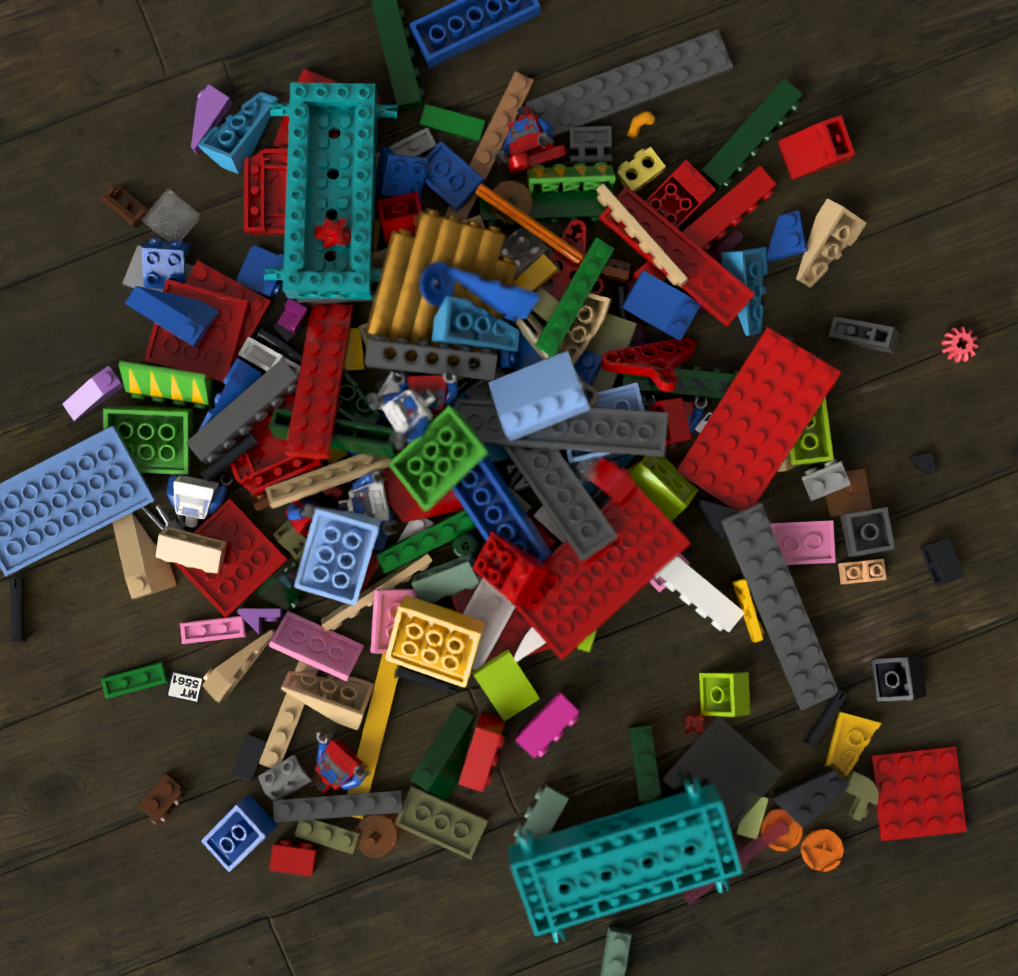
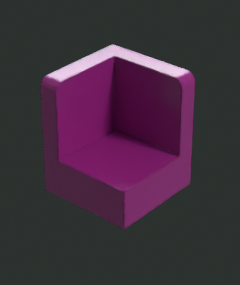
M289 298L285 304L286 309L280 317L278 324L296 334L308 314V309Z

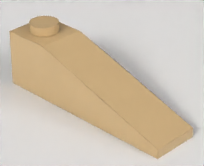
M288 671L281 690L336 723L358 730L375 684L356 677H349L345 681L335 678L334 675L319 677L314 673Z

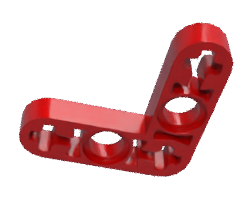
M565 145L530 156L526 152L511 157L508 161V167L511 174H516L528 170V168H532L535 165H543L558 160L568 154Z

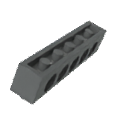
M374 335V338H368L365 364L370 367L444 375L448 368L451 375H453L456 369L459 371L458 377L494 380L497 355L489 348L479 347V351L471 350L470 346L458 345V348H451L450 344L440 342L437 343V346L429 345V342L424 340L408 343V339L395 338V341L387 340L386 336ZM388 347L394 348V354L391 357L384 356V351ZM411 349L415 350V357L407 360L405 357L406 352ZM430 352L436 353V359L433 362H427L426 359ZM453 354L457 355L456 363L449 365L448 357ZM472 357H477V365L469 367V360Z

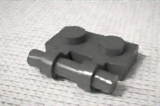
M611 126L570 127V150H578V155H570V164L612 163V154L604 155V149L612 148ZM597 149V155H585V150Z

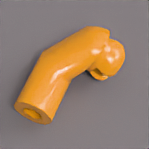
M644 111L632 119L627 135L637 138L641 126L654 123V115L651 112Z

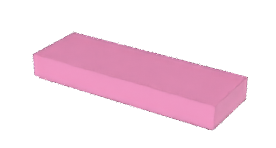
M241 616L180 623L182 644L246 637L245 620Z

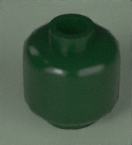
M471 533L459 534L452 543L453 552L458 558L472 553L473 557H475L479 552V541Z

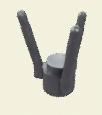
M156 505V508L165 521V526L146 506L141 507L161 530L167 526L185 531L184 528L187 527L182 515L177 514L179 522L176 519L170 522L160 505Z

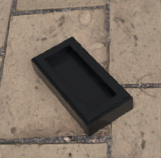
M248 733L232 774L252 781L267 740Z

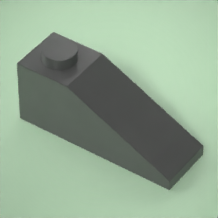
M834 317L829 337L872 350L895 354L900 333L890 326Z

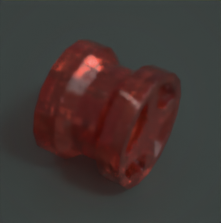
M697 712L695 715L684 713L685 734H690L691 732L703 734L702 712Z

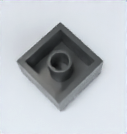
M887 507L840 515L848 557L895 549Z

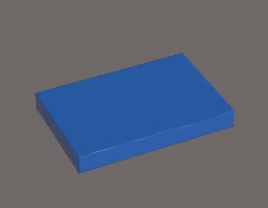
M442 141L425 157L428 163L424 183L457 212L475 194L478 186L486 182L483 177Z

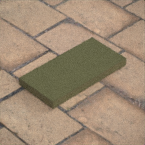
M607 313L605 321L585 350L602 357V354L605 352L629 348L638 324ZM601 368L592 387L596 392L613 389L620 373L608 372Z
M411 785L402 805L403 812L398 814L394 825L471 860L489 820Z

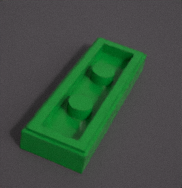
M425 104L420 121V126L480 142L485 125V120Z
M164 662L101 678L106 699L169 682Z

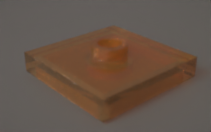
M865 468L847 471L846 474L851 485L826 495L830 517L872 510Z

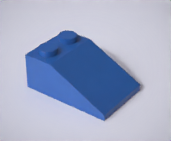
M642 270L622 308L668 336L681 341L701 305L681 291Z
M249 794L201 842L225 869L230 872L278 825Z

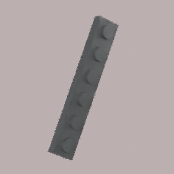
M402 791L273 801L274 822L403 812Z

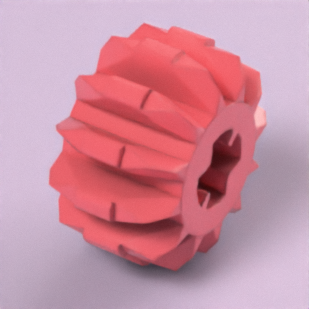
M960 327L959 330L952 328L951 333H945L944 336L947 340H943L941 344L947 346V348L942 350L943 353L949 352L947 359L950 360L954 357L955 362L958 363L961 359L966 362L969 360V356H975L974 349H977L978 345L973 342L978 337L974 336L971 338L972 330H968L965 333V328ZM962 342L963 346L958 348L957 343Z

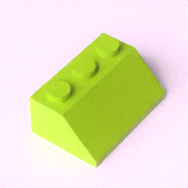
M826 398L790 452L791 465L824 463L834 460Z
M645 455L631 469L630 473L632 476L630 479L636 483L639 489L671 522L688 506L698 492V489L687 478L677 473V469L665 457Z

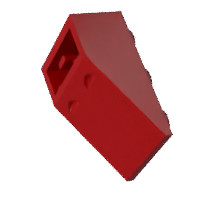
M842 115L822 121L778 141L791 180L848 162L855 155Z
M685 160L645 202L678 229L716 192V189Z
M494 532L489 536L472 568L509 601L520 605H530L549 571V568L536 557Z

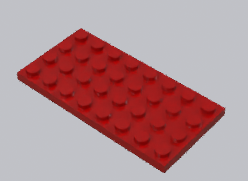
M767 327L676 472L735 510L741 511L756 504L839 378L841 372Z
M637 485L620 504L611 499L600 509V512L612 527L618 539L584 562L580 560L566 540L542 562L549 568V571L530 605L513 604L562 661L691 544Z

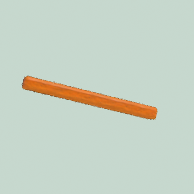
M484 184L478 186L475 193L574 263L579 264L584 257L583 253Z

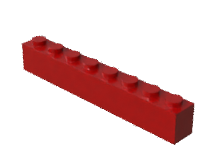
M759 166L682 233L702 250L708 251L712 247L710 243L713 240L719 241L727 234V228L731 225L734 228L743 220L741 216L746 212L751 214L759 206L757 203L761 199L766 201L775 193L773 189L777 184ZM649 261L632 276L636 282L643 270L663 282L668 280Z

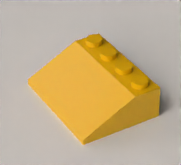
M406 595L398 607L385 660L466 688L487 622Z

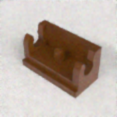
M112 185L104 196L100 198L136 229L139 228L151 213L148 208L119 185Z

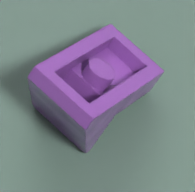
M283 608L238 609V614L258 634H262V617H265V621H278V617H283Z

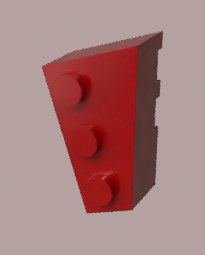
M485 712L480 713L459 785L483 792L485 785H490L493 773L489 771L491 766H496L499 755L495 753L497 747L502 748L505 736L501 735L504 726L502 718Z

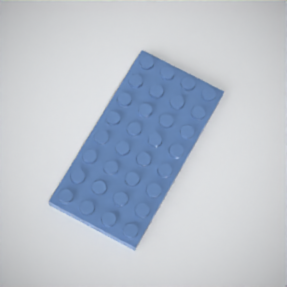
M115 425L0 483V568L5 576L156 500Z

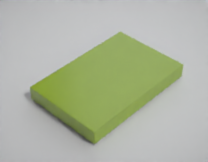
M508 649L472 672L504 722L540 699Z

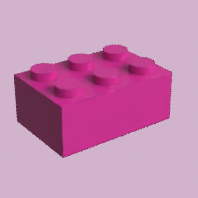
M559 691L515 736V739L533 758L537 755L541 757L549 749L548 744L552 740L556 742L564 734L562 729L567 724L572 726L578 720L577 714L579 710Z

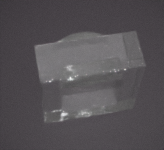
M593 456L577 463L576 477L581 484L598 477L599 460Z

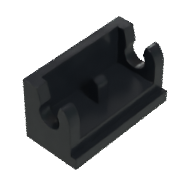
M949 537L920 547L935 586L945 585L965 577Z

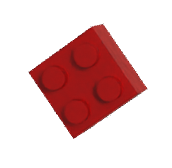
M418 192L377 200L386 244L390 242L392 231H399V228L412 232L411 235H414L416 228L413 225L415 215L419 216L420 210L422 211Z

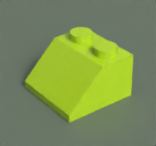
M749 672L699 673L702 716L738 717L750 715Z

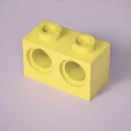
M651 147L647 150L641 149L634 155V160L630 163L625 161L617 168L619 171L616 178L624 188L627 186L636 193L664 172L666 166ZM644 160H650L653 163V166L651 168H646L642 164V162ZM632 172L637 176V178L635 180H629L627 179L626 174Z

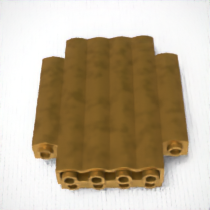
M427 209L426 212L420 210L419 216L415 215L413 225L416 227L414 235H411V231L399 228V231L393 230L366 327L368 333L386 336L387 340L395 341V338L408 339V343L424 340L428 341L429 345L437 346L438 342L432 341L434 318L441 306L431 305L424 299L420 287L423 271L431 263L442 262L449 266L450 269H457L480 276L484 281L489 279L501 282L503 287L505 285L512 287L518 265L513 262L514 259L502 255L499 258L505 237L500 232L501 229L488 225V228L480 227L481 223L473 220H468L465 223L459 221L460 217L450 214L447 217L439 216L438 211ZM455 280L452 297L466 299L479 309L489 312L488 314L503 319L504 314L498 313ZM450 344V347L458 348V345ZM470 346L471 350L479 351V347ZM388 347L384 351L385 357H391L394 354L393 347ZM411 349L406 352L405 357L407 360L415 357V350ZM430 352L427 355V362H433L436 359L435 352ZM450 355L448 357V364L456 363L457 355ZM457 376L456 379L457 381H463L464 377Z

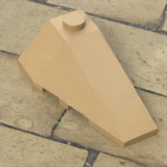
M827 199L815 218L807 243L808 251L804 253L796 279L811 288L828 270V265L834 259L838 260L842 256L841 251L847 245L851 246L857 240L866 222L845 207Z
M589 293L560 344L562 353L568 351L573 366L605 321L611 302L610 298Z
M133 512L112 522L131 599H138L177 586L170 563L156 558L157 545L148 536Z
M274 629L265 633L214 670L210 669L203 678L205 682L202 686L217 702L227 699L276 632Z

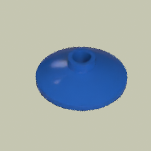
M434 262L428 265L423 271L420 281L424 299L434 306H441L446 297H452L455 288V280L446 273L447 269L450 268L442 262Z

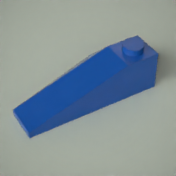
M447 269L446 271L450 277L498 313L504 314L505 319L517 322V319H525L540 294L515 286L505 285L503 287L501 282L489 279L484 281L480 276L457 269Z
M135 286L125 303L196 348L200 346L220 313L201 300Z
M237 358L223 381L226 386L225 389L217 393L214 399L215 408H211L208 411L198 431L263 374Z

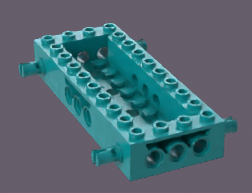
M290 83V102H271L270 104L273 109L270 110L272 117L289 116L284 267H265L266 273L271 274H265L264 279L265 281L283 280V291L287 298L372 300L374 282H379L382 269H374L377 120L381 117L398 118L396 112L398 111V105H379L375 84ZM332 130L341 132L337 139L329 137ZM336 170L339 172V176L337 179L332 180L328 178V173ZM330 211L338 213V217L333 220L334 222L340 218L347 220L343 227L351 232V243L346 246L335 244L326 249L321 247L323 241L314 238L316 226L319 224L323 225L324 221L327 220V213ZM328 252H335L337 254L334 261L328 262L325 260Z
M693 778V788L689 780H686L685 785L688 792L535 839L532 838L530 829H526L527 839L519 831L517 836L520 843L508 847L510 866L535 936L551 932L555 943H558L557 934L561 936L564 942L567 939L564 931L565 927L712 882L716 883V889L719 893H722V884L729 891L731 887L727 878L742 874L722 801L715 784L701 788L699 779ZM688 845L695 846V848L692 851L684 850V848ZM645 858L653 859L649 864L642 863ZM603 871H611V874L607 877L600 875ZM563 883H567L570 885L567 889L564 890L559 888V886Z

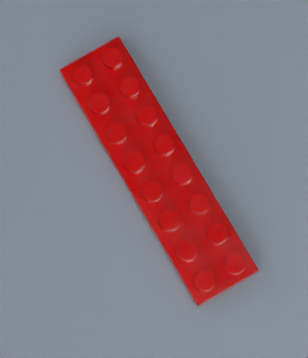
M626 186L616 199L687 277V283L681 289L727 327L754 297L755 293ZM607 207L599 216V220L667 276L668 273L664 268L660 270L652 261L654 257L649 252L647 254L643 252L638 245L640 241L636 237L631 238L625 231L626 226L622 221L618 223L611 215L612 210Z
M324 304L311 307L285 450L287 457L329 459L354 315L353 305Z

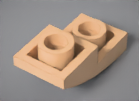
M884 559L838 564L841 584L887 580Z

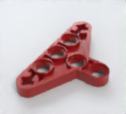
M573 220L569 223L561 239L571 244L572 247L585 256L586 226L580 220ZM578 225L580 226V231L582 233L576 234L574 240H578V243L575 244V242L569 238H571L573 234V229L571 228H576ZM555 249L550 261L552 263L555 261L561 262L563 269L560 272H556L549 279L553 283V288L546 292L559 301L571 281V272L576 271L580 263H574ZM598 277L596 281L600 284V289L597 292L590 291L591 294L600 295L603 291L604 283Z
M684 337L681 341L672 339L608 351L602 354L600 365L603 370L608 372L651 377L660 390L670 392L675 389L678 379L673 370L694 354L696 343L692 339ZM644 353H649V354H652L653 356H648V355H645ZM662 380H669L672 383H667Z

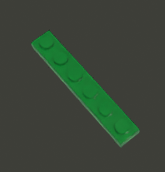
M597 237L593 240L537 339L535 347L551 357L555 355L612 254L613 247Z
M464 508L375 553L386 574L455 539L459 534L469 532L477 526Z

